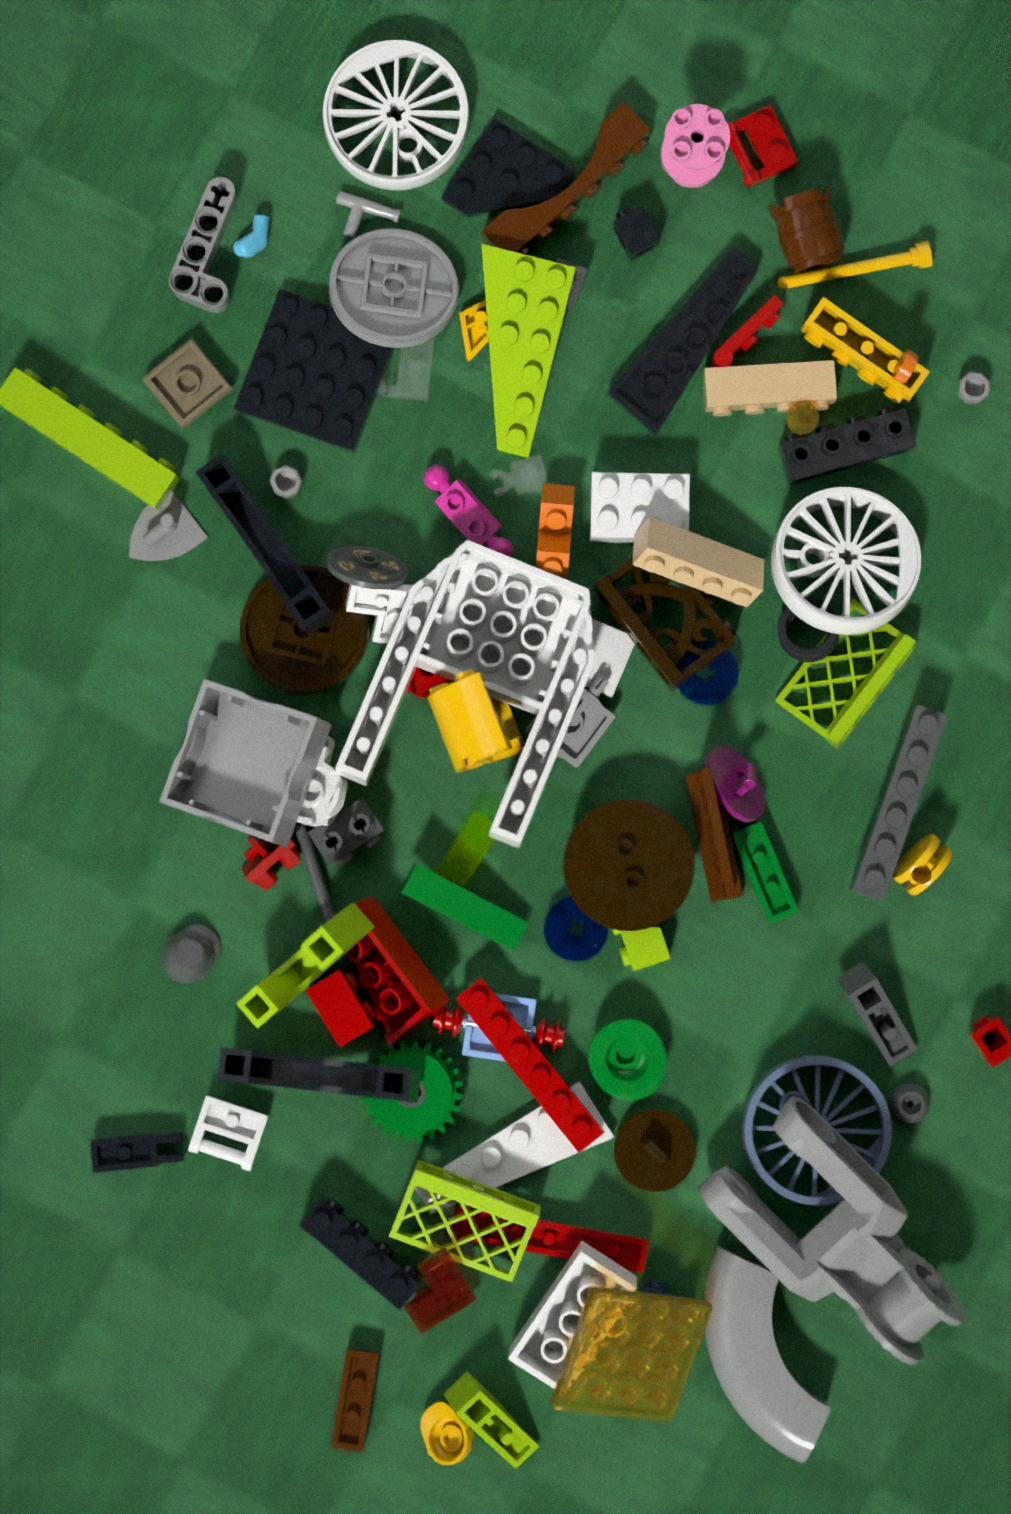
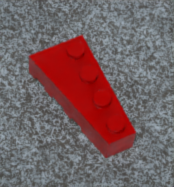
M371 896L355 904L375 928L346 954L350 962H355L360 973L358 980L363 990L367 988L375 1005L372 1009L376 1019L382 1020L388 1033L384 1036L388 1045L391 1046L411 1036L448 1003L450 999L376 898Z

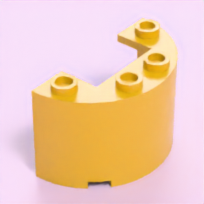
M470 669L455 675L456 682L450 685L444 683L429 689L431 695L428 697V701L456 773L472 770L484 764H491L523 751L525 744L511 707L508 703L488 695L483 682L486 680L484 673H474V670Z

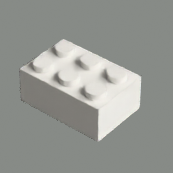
M592 472L590 542L634 543V534L649 517L689 531L690 474Z

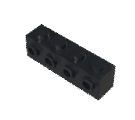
M896 406L877 411V417L866 419L865 415H860L846 420L847 425L834 428V424H828L816 428V434L803 437L801 432L784 437L785 442L780 444L778 451L788 486L912 451L917 445L906 408L897 411Z
M322 1196L301 1220L299 1226L400 1311L421 1286L422 1280L418 1278L420 1272L407 1261L403 1264L393 1256L395 1251L384 1241L380 1240L377 1243L368 1235L370 1230L358 1219L355 1218L351 1221L343 1214L345 1209L331 1197L327 1200Z

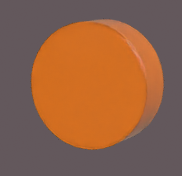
M906 349L893 371L892 379L902 384L906 383L916 367L919 358L918 354Z

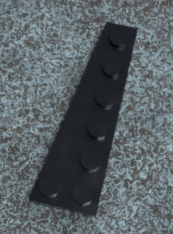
M734 247L613 385L607 395L656 436L759 268Z

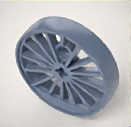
M806 1055L777 1065L755 1085L743 1111L741 1125L742 1143L752 1169L760 1180L775 1193L800 1204L813 1206L839 1203L844 1198L831 1185L817 1194L818 1172L813 1167L811 1193L808 1195L793 1191V1187L805 1162L801 1157L787 1187H783L772 1179V1175L795 1154L791 1149L768 1171H765L757 1155L785 1145L783 1140H779L755 1149L753 1130L775 1131L774 1127L770 1125H753L757 1106L779 1115L782 1106L788 1099L794 1096L801 1098L811 1106L796 1069L814 1065L813 1108L819 1113L821 1065L838 1068L839 1071L820 1111V1115L831 1126H835L877 1110L880 1121L879 1129H834L838 1133L879 1134L868 1150L848 1142L857 1152L863 1154L862 1157L878 1173L884 1166L890 1150L892 1138L891 1118L881 1091L862 1070L838 1058L824 1055ZM791 1071L798 1091L784 1093L775 1081ZM844 1073H849L860 1084L826 1115ZM770 1085L781 1096L779 1110L760 1102L761 1097ZM864 1088L867 1089L874 1101L872 1106L830 1121Z

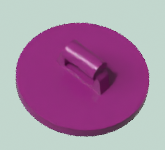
M719 746L710 751L706 759V768H711L716 798L728 813L740 821L752 822L758 819L764 812L765 798L761 783L756 774L755 764L749 763L739 752L728 746Z

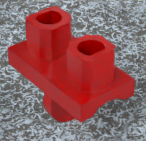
M249 835L246 839L252 846L243 853L249 862L240 870L251 884L255 882L267 891L278 880V877L270 869L274 863L279 860L290 870L301 861V858L294 847L295 843L292 839H290L286 848L261 838L257 840L253 835Z

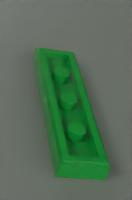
M415 862L399 891L512 951H515L529 924L524 919Z

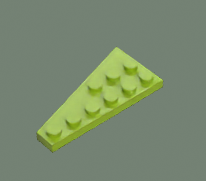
M481 244L497 450L530 458L577 267Z

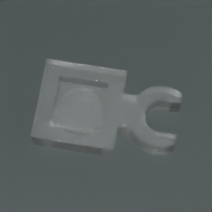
M541 455L510 463V473L496 470L489 474L490 480L501 478L505 483L502 488L493 490L494 496H503L513 487H516L517 495L519 496L542 490V483L549 484Z

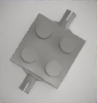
M597 675L588 690L584 689L557 757L565 759L576 768L580 766L616 717L604 708L598 699L604 688L609 684L604 679L598 689H596L603 679L600 675ZM537 715L525 729L527 732H531Z

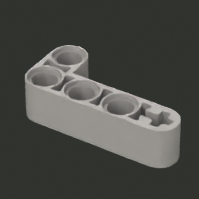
M216 177L208 183L169 276L170 287L178 299L212 313L223 312L228 308L231 301L230 293L225 283L218 278L208 275L238 200L234 185L225 177ZM225 189L228 197L222 196L218 204L216 193L221 194ZM217 204L219 206L221 213L216 209ZM214 218L218 221V224L212 231H205L201 228L204 220ZM199 247L206 250L205 256L201 260L194 261L189 258V254L194 248ZM183 277H190L193 279L191 288L184 291L177 288L178 281ZM220 289L223 291V297L220 301L212 303L206 299L209 291Z

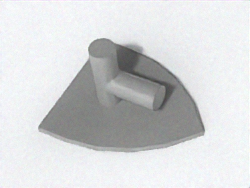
M171 491L158 511L150 505L143 509L131 535L129 558L143 561L169 560L182 556L205 541L208 536L173 491Z

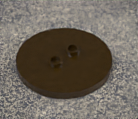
M315 565L300 566L336 618L309 636L301 628L268 577L249 596L240 620L241 646L252 669L271 686L293 694L320 693L342 683L360 664L369 641L370 624L368 614L346 612L345 604L350 584L335 577L327 568Z
M626 799L612 801L589 812L572 831L563 856L565 884L577 907L594 922L620 931L643 930L668 919L686 899L694 878L695 861L693 848L681 824L664 809L641 800Z

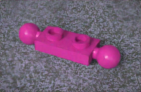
M430 466L424 473L425 485L431 490L442 493L434 502L469 541L482 546L486 543L489 549L512 557L513 545L506 538H498L495 535L503 526L461 479H458L451 485L449 483V473L443 466Z

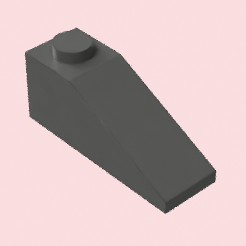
M862 961L835 978L848 1003L890 1067L917 1050L878 979Z

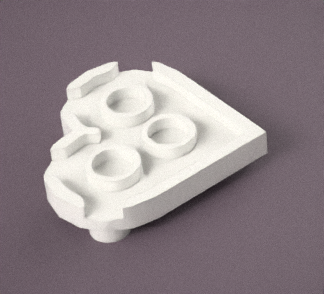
M329 735L297 822L314 827L320 825L329 826L334 822L335 817L344 805L348 781L346 778L336 774L335 768L330 765L335 742Z

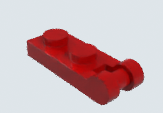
M776 295L768 300L715 352L712 359V367L731 366L733 356L741 348L745 352L749 350L759 339L756 334L764 326L769 330L782 317L779 312L784 303Z

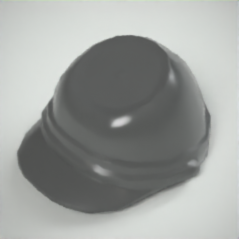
M196 924L168 938L162 952V965L167 975L174 981L184 984L194 983L200 979L204 980L220 956L222 947L218 936L209 927Z

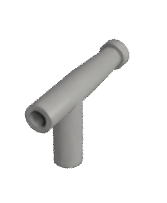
M339 191L337 196V204L351 208L343 235L349 238L356 237L364 212L393 219L397 223L401 215V210L399 209L394 210L374 201Z

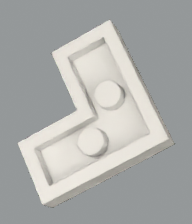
M350 584L345 604L346 612L376 615L372 630V642L388 644L413 585L403 584L396 588L379 590Z

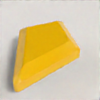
M486 299L459 313L468 362L489 343Z

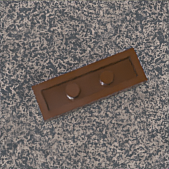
M346 1348L331 1448L364 1452L379 1352Z

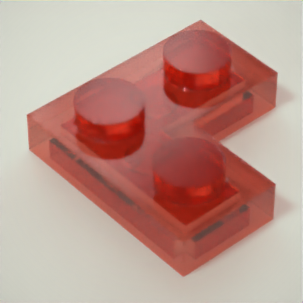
M445 1247L417 1264L431 1288L404 1305L405 1310L421 1335L477 1300Z

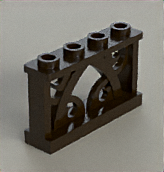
M632 557L609 575H605L595 582L594 592L669 690L674 692L684 682L734 648L736 643L735 636L737 634L733 626L726 619L722 621L715 613L717 607L707 594L702 596L698 589L678 582L676 583L679 587L669 585L672 579L664 576L657 577L652 572L649 575L650 583H644L641 575L642 568L632 565ZM634 571L637 584L616 590L613 585ZM643 596L646 609L643 613H635L632 606L635 603L641 605L639 597ZM650 596L666 597L683 603L684 622L681 635L669 628H655L650 631L646 629L645 624L650 619L652 613V600ZM696 609L704 619L695 621ZM708 628L715 633L716 643L710 649H699L690 643L691 638L698 642L707 641L708 639L702 637L700 632L702 629ZM661 636H669L678 643L675 646L669 640V646L663 648L659 645L658 640ZM687 650L700 657L681 672L676 668Z

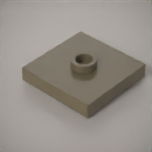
M192 338L142 378L143 382L183 430L234 390Z

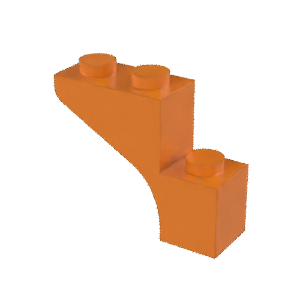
M542 483L536 568L568 580L575 486Z

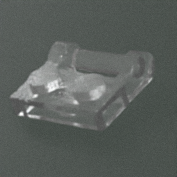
M435 337L415 346L401 348L397 385H387L389 362L376 397L428 402Z

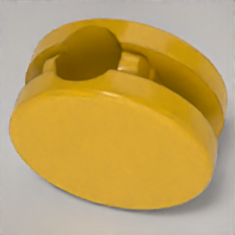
M934 834L926 835L920 839L902 857L893 873L892 878L898 884L907 881L905 890L910 895H917L928 888L941 875L952 859V850L946 845L938 848L940 839Z

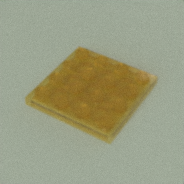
M591 1286L550 1402L554 1410L672 1422L713 1309L711 1303L708 1300Z

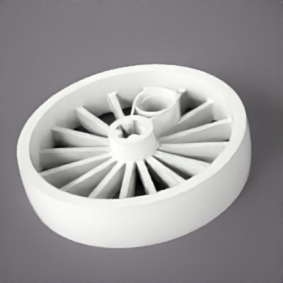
M386 40L359 49L338 67L325 93L323 126L328 144L334 156L351 175L376 188L408 190L435 180L454 163L467 137L469 129V103L460 77L449 62L440 54L419 43L406 40ZM404 57L416 59L399 97V59ZM390 61H394V97L391 96L379 66ZM424 62L435 68L436 71L406 99L421 63ZM375 68L387 100L361 73ZM441 75L445 77L452 87L414 102ZM356 77L379 102L342 86L347 80ZM338 94H341L376 110L334 109ZM453 95H456L460 107L459 111L418 110ZM397 110V113L401 114L400 121L396 122L394 117H391L392 111ZM333 117L374 118L338 133H335L333 130ZM416 118L460 119L457 134H452ZM379 125L350 154H346L338 142ZM412 125L453 143L447 152L441 155ZM385 130L368 169L353 161ZM393 133V174L388 176L374 173L389 136ZM404 139H413L417 143V147L413 152L406 153L399 148L400 143ZM423 146L437 160V162L424 170L420 168L418 159L423 152ZM398 159L404 163H413L416 173L398 176Z
M854 487L828 488L815 492L801 500L782 521L775 536L771 554V571L774 584L787 607L801 620L817 629L844 635L869 632L892 620L910 600L917 586L921 570L920 544L916 532L907 517L884 497L871 491ZM830 507H844V539ZM851 508H856L866 513L851 542ZM822 509L833 537L810 515L811 512ZM870 514L880 519L883 524L857 545ZM802 519L824 542L792 528V526ZM888 527L897 537L896 539L865 548ZM788 536L805 545L801 550L784 549L785 537ZM895 547L899 549V557L872 556ZM814 554L819 557L821 562L814 565L810 564L806 560L805 555ZM842 557L846 558L847 563L850 565H846L845 560L842 559ZM784 559H797L796 565L798 570L787 572ZM874 565L899 567L898 576ZM833 575L835 579L822 607L819 609L809 603L805 598ZM870 575L896 586L895 600ZM803 576L809 578L821 576L802 593H799L791 580ZM850 579L866 616H850ZM839 580H843V616L826 612V608ZM861 580L888 606L887 608L877 613L873 611Z

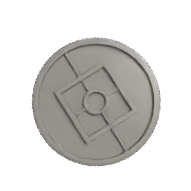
M378 229L354 238L337 255L329 278L330 301L334 312L342 324L359 338L378 346L390 348L415 346L439 334L451 320L459 294L457 274L446 253L428 238L403 229Z

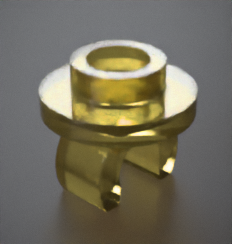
M797 402L788 409L786 422L789 429L794 433L804 435L812 432L817 427L819 414L812 404Z

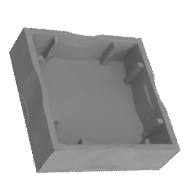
M204 679L188 721L184 743L174 759L159 802L287 848L332 724L318 717L280 704H272L242 691Z

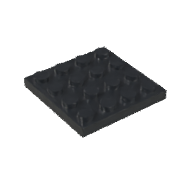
M279 289L235 403L234 410L355 453L395 348L378 346L359 338L342 324L333 307Z

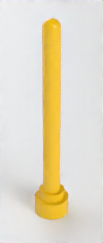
M928 241L915 243L914 247L909 248L908 252L782 276L778 279L777 283L779 288L788 289L909 264L912 267L918 266L919 269L932 267L931 248Z

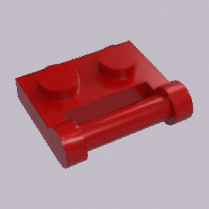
M771 105L737 121L727 123L730 130L729 146L744 175L742 180L746 188L752 187L798 165V160ZM744 130L763 168L760 170H755L738 133Z

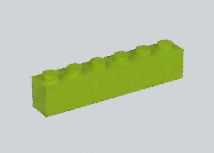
M14 367L0 388L1 407L157 511L160 509L180 480L174 473L176 470L174 465L161 457L158 461H155L147 455L150 451L147 447L134 439L131 444L120 437L123 432L109 422H106L104 426L93 419L96 414L82 404H79L77 408L67 402L69 396L55 386H52L49 390L40 384L42 378L33 371L26 368L22 372Z

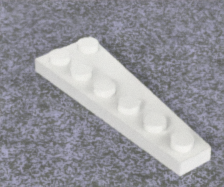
M580 1081L572 1085L570 1088L605 1130V1133L583 1150L613 1138L612 1132ZM539 1106L448 1163L442 1169L495 1188L578 1153V1151L543 1107ZM415 1186V1190L424 1204L433 1201L428 1190ZM436 1194L438 1199L443 1197L439 1194ZM450 1200L441 1205L445 1209L459 1202ZM435 1206L428 1209L430 1214L438 1212V1209Z

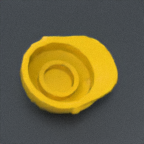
M436 1402L422 1414L420 1419L421 1433L428 1455L435 1462L442 1465H455L467 1457L474 1444V1431L454 1412L449 1404Z

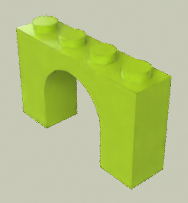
M354 902L351 903L300 945L301 949L241 998L236 1003L237 1006L258 1029L291 1003L375 926Z

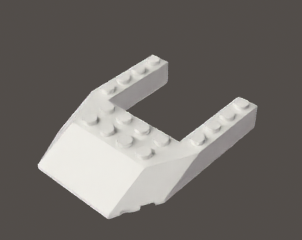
M466 540L454 553L441 561L434 570L411 587L335 767L336 774L367 786L416 667L456 682L455 675L473 669L474 673H484L486 680L483 682L490 697L537 715L489 832L490 837L520 848L595 663L589 589Z

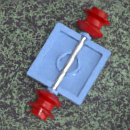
M496 993L531 1039H534V1036H536L535 1044L540 1050L544 1044L551 1045L553 1052H555L556 1046H563L565 1027H559L560 1020L553 1026L547 1025L546 1019L543 1018L538 1023L537 1030H535L536 1026H533L536 999ZM445 1004L435 1013L433 1027L439 1028V1035L444 1029H449L453 1037H455L461 1031V1025L466 1029L462 1055L505 1061L469 1014L468 1016L464 1015L463 1018V1010L459 1004L454 1010L447 1009Z

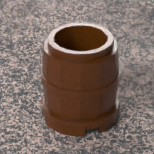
M829 186L824 188L823 194H820L819 189L815 188L784 198V204L780 205L779 208H776L775 202L768 206L771 219H775L779 246L783 250L789 268H793L795 274L817 269L844 258L845 245L841 232L842 226L831 203L834 199Z

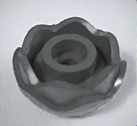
M914 1083L901 1084L895 1088L890 1097L889 1108L899 1122L915 1124L923 1120L928 1114L930 1099L920 1085ZM908 1101L913 1102V1105L911 1107H908Z

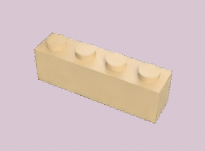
M834 360L704 368L705 412H713V416L719 417L732 415V410H745V414L753 415L764 413V408H777V412L780 413L797 411V406H810L812 411L829 409V404H834L837 400Z
M649 517L634 534L632 561L634 566L744 607H748L763 591L764 559L653 517Z

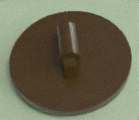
M650 1109L631 1116L621 1126L615 1138L614 1158L618 1170L630 1184L644 1191L661 1192L677 1186L688 1176L695 1161L696 1146L690 1129L679 1117L668 1111Z

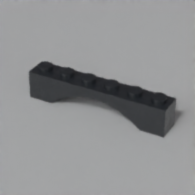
M220 454L197 470L196 474L250 549L301 628L311 636L336 618L227 458Z
M221 1047L217 1080L417 1103L421 1069Z

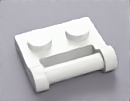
M206 1095L188 1151L196 1154L200 1151L242 1165L241 1169L251 1171L269 1115ZM207 1130L248 1144L246 1153L203 1139L205 1131Z

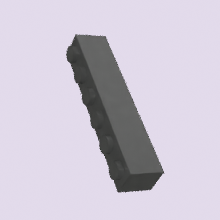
M920 705L912 707L849 891L877 901H884L948 715Z

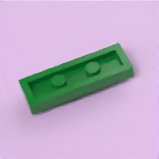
M762 821L732 833L731 837L767 923L772 924L798 913V907Z

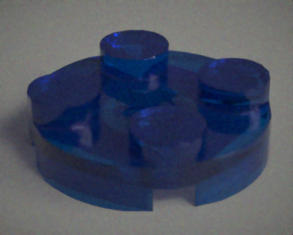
M710 640L705 642L697 641L692 645L699 649H710L716 642ZM687 650L676 668L681 672L700 657ZM727 651L709 664V669L715 670V676L710 677L709 682H703L702 677H697V674L684 682L678 688L681 696L700 706L716 705L729 697L736 687L739 678V667L733 654Z
M568 897L558 901L551 907L545 918L543 933L548 947L554 954L565 960L579 962L588 960L601 951L607 941L608 927L602 926L587 917L577 907L573 899ZM575 919L577 923H584L585 928L581 931L582 937L577 938L575 935L569 936L566 930L570 928L569 922Z

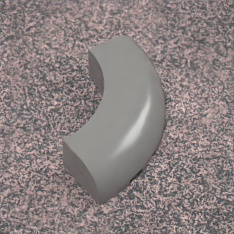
M717 1245L707 1274L703 1306L705 1337L714 1372L727 1398L747 1425L779 1452L804 1464L818 1440L831 1407L826 1401L809 1392L795 1380L780 1357L772 1327L773 1299L779 1279L766 1266Z

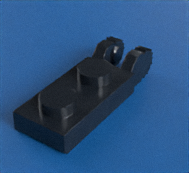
M149 1133L91 1139L90 1149L93 1173L157 1167L162 1163L185 1161L184 1153L180 1152L158 1155L157 1143L165 1142L177 1143L183 1140L182 1133L161 1135Z

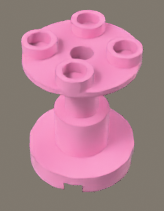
M692 104L676 110L667 123L661 148V164L665 172L679 185L689 188L705 186L721 171L730 143L729 126L722 112L707 105Z

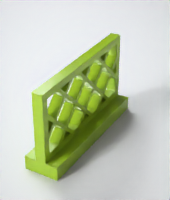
M853 598L850 602V615L856 609L866 616L862 604ZM889 623L865 633L839 634V638L846 637L848 654L831 657L828 655L823 660L812 663L804 662L776 698L775 702L825 738L829 744L838 750L916 649V641L907 634H902ZM886 631L896 638L889 648L874 650L872 633ZM827 633L816 647H818L821 643L824 642L825 638L827 637ZM869 634L871 651L851 653L849 636ZM883 654V656L876 663L875 655ZM872 656L873 669L869 674L855 676L852 659ZM849 659L851 676L832 679L830 662ZM826 663L828 680L809 682L808 669L812 664ZM805 676V683L798 684L802 677ZM863 680L860 686L856 688V681ZM852 682L854 693L850 699L835 701L833 684ZM829 685L832 702L812 705L810 687ZM806 688L809 705L794 707L785 699L792 690ZM836 706H843L837 714ZM832 707L834 719L825 730L814 721L813 710ZM802 711H810V718L803 714Z
M418 1159L389 1237L512 1282L532 1231L540 1217L541 1205ZM415 1186L428 1190L433 1201L417 1207L412 1198ZM436 1194H439L443 1197L438 1199ZM455 1200L460 1202L464 1213L448 1219L441 1204ZM408 1204H410L412 1210L406 1212ZM467 1205L473 1207V1209L469 1210ZM436 1206L443 1221L427 1228L420 1213ZM482 1211L491 1214L495 1224L478 1230L472 1215ZM415 1215L422 1229L414 1234H408L400 1231L399 1227L402 1220ZM498 1217L503 1218L505 1220L499 1221ZM467 1218L474 1233L457 1239L451 1224ZM512 1223L526 1227L523 1236L509 1242L503 1227ZM446 1227L453 1242L443 1246L435 1244L430 1233ZM498 1230L504 1245L488 1251L482 1236ZM477 1238L483 1253L473 1258L465 1255L460 1245ZM518 1246L515 1254L512 1248ZM508 1250L512 1259L509 1271L496 1267L491 1257Z

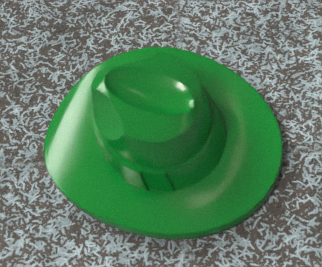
M623 1018L608 1023L594 1035L588 1049V1063L594 1079L606 1093L617 1099L625 1101L643 1099L657 1090L664 1079L667 1067L664 1045L655 1030L641 1020Z

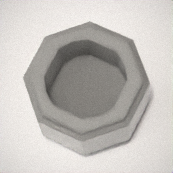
M969 372L958 382V396L965 404L978 405L989 395L990 381L982 373Z
M287 465L275 469L270 479L274 493L286 499L297 495L303 484L298 470Z

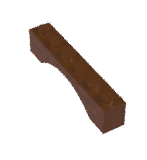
M623 102L601 122L599 137L593 155L583 172L569 187L541 204L522 209L504 210L481 231L482 240L489 246L529 255L531 252L529 247L535 241L543 242L555 230L553 225L561 218L564 221L569 219L579 208L576 204L585 196L588 199L593 197L601 189L602 185L600 182L608 175L612 178L625 167V159L632 153L635 156L639 155L649 145L650 142L647 139H649L651 129Z

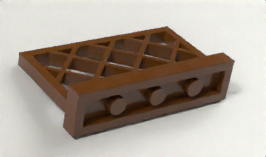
M711 768L700 769L696 773L684 775L710 903L741 897L743 893L725 808L716 798Z

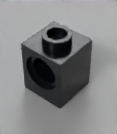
M630 206L616 214L617 219L613 221L612 228L630 261L659 247L660 238L643 206L636 209Z

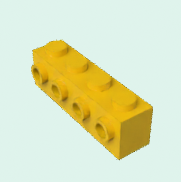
M824 297L801 329L805 333L804 338L810 344L817 348H820L822 345L831 351V357L843 366L851 365L859 371L857 375L863 381L870 385L876 383L885 389L884 394L895 403L900 404L902 401L907 405L930 373L929 370L917 363L906 383L902 384L892 379L893 371L903 352Z

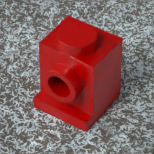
M986 1014L971 1024L973 1030L968 1033V1036L988 1067L994 1068L1011 1056V1035L999 1017L993 1016L989 1018ZM989 1032L995 1035V1041L991 1045L986 1044L984 1040L985 1035Z

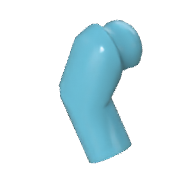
M254 215L252 232L234 242L233 250L237 256L249 258L266 247L269 229L268 216Z

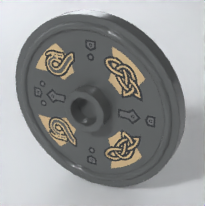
M345 546L331 551L327 559L328 570L338 579L354 586L379 590L392 589L403 585L407 580L408 568L406 564L398 557L379 549L364 546Z

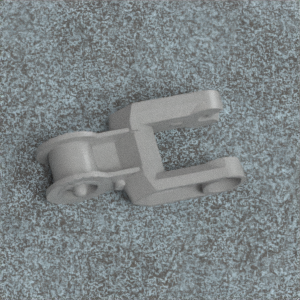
M791 1097L782 1106L778 1118L773 1125L775 1131L795 1154L807 1161L844 1199L806 1235L799 1239L761 1201L752 1186L729 1166H724L712 1173L699 1184L701 1197L716 1217L790 1291L811 1302H816L835 1292L855 1309L860 1321L865 1324L867 1331L873 1334L874 1339L880 1342L884 1349L890 1351L892 1356L899 1358L901 1362L914 1366L923 1358V1350L919 1340L941 1320L952 1326H959L966 1320V1309L963 1308L962 1301L958 1299L957 1293L951 1289L950 1283L944 1280L942 1274L937 1272L933 1265L927 1263L925 1258L918 1256L917 1252H911L910 1249H907L897 1235L909 1215L890 1184L814 1108L801 1098Z

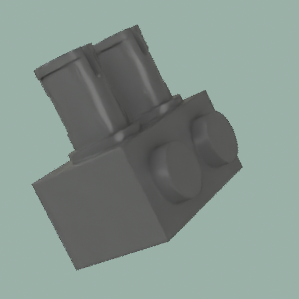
M362 797L340 811L331 825L317 826L309 831L308 834L327 864L332 866L336 863L338 868L355 858L352 852L361 846L368 850L382 841L380 834L385 832L366 800Z

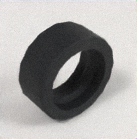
M805 598L819 609L824 603L816 598ZM828 604L826 612L836 615L834 610ZM788 607L784 608L778 620L777 632L781 647L790 657L801 662L812 663L823 660L833 652L839 641V634L830 632L827 633L824 642L818 647L808 649L796 645L789 633L790 624L796 615Z

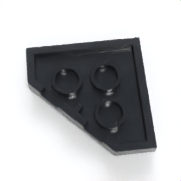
M494 118L442 195L441 201L467 218L481 216V214L494 211L501 212L525 207V205L545 202L557 196L566 188L575 171Z

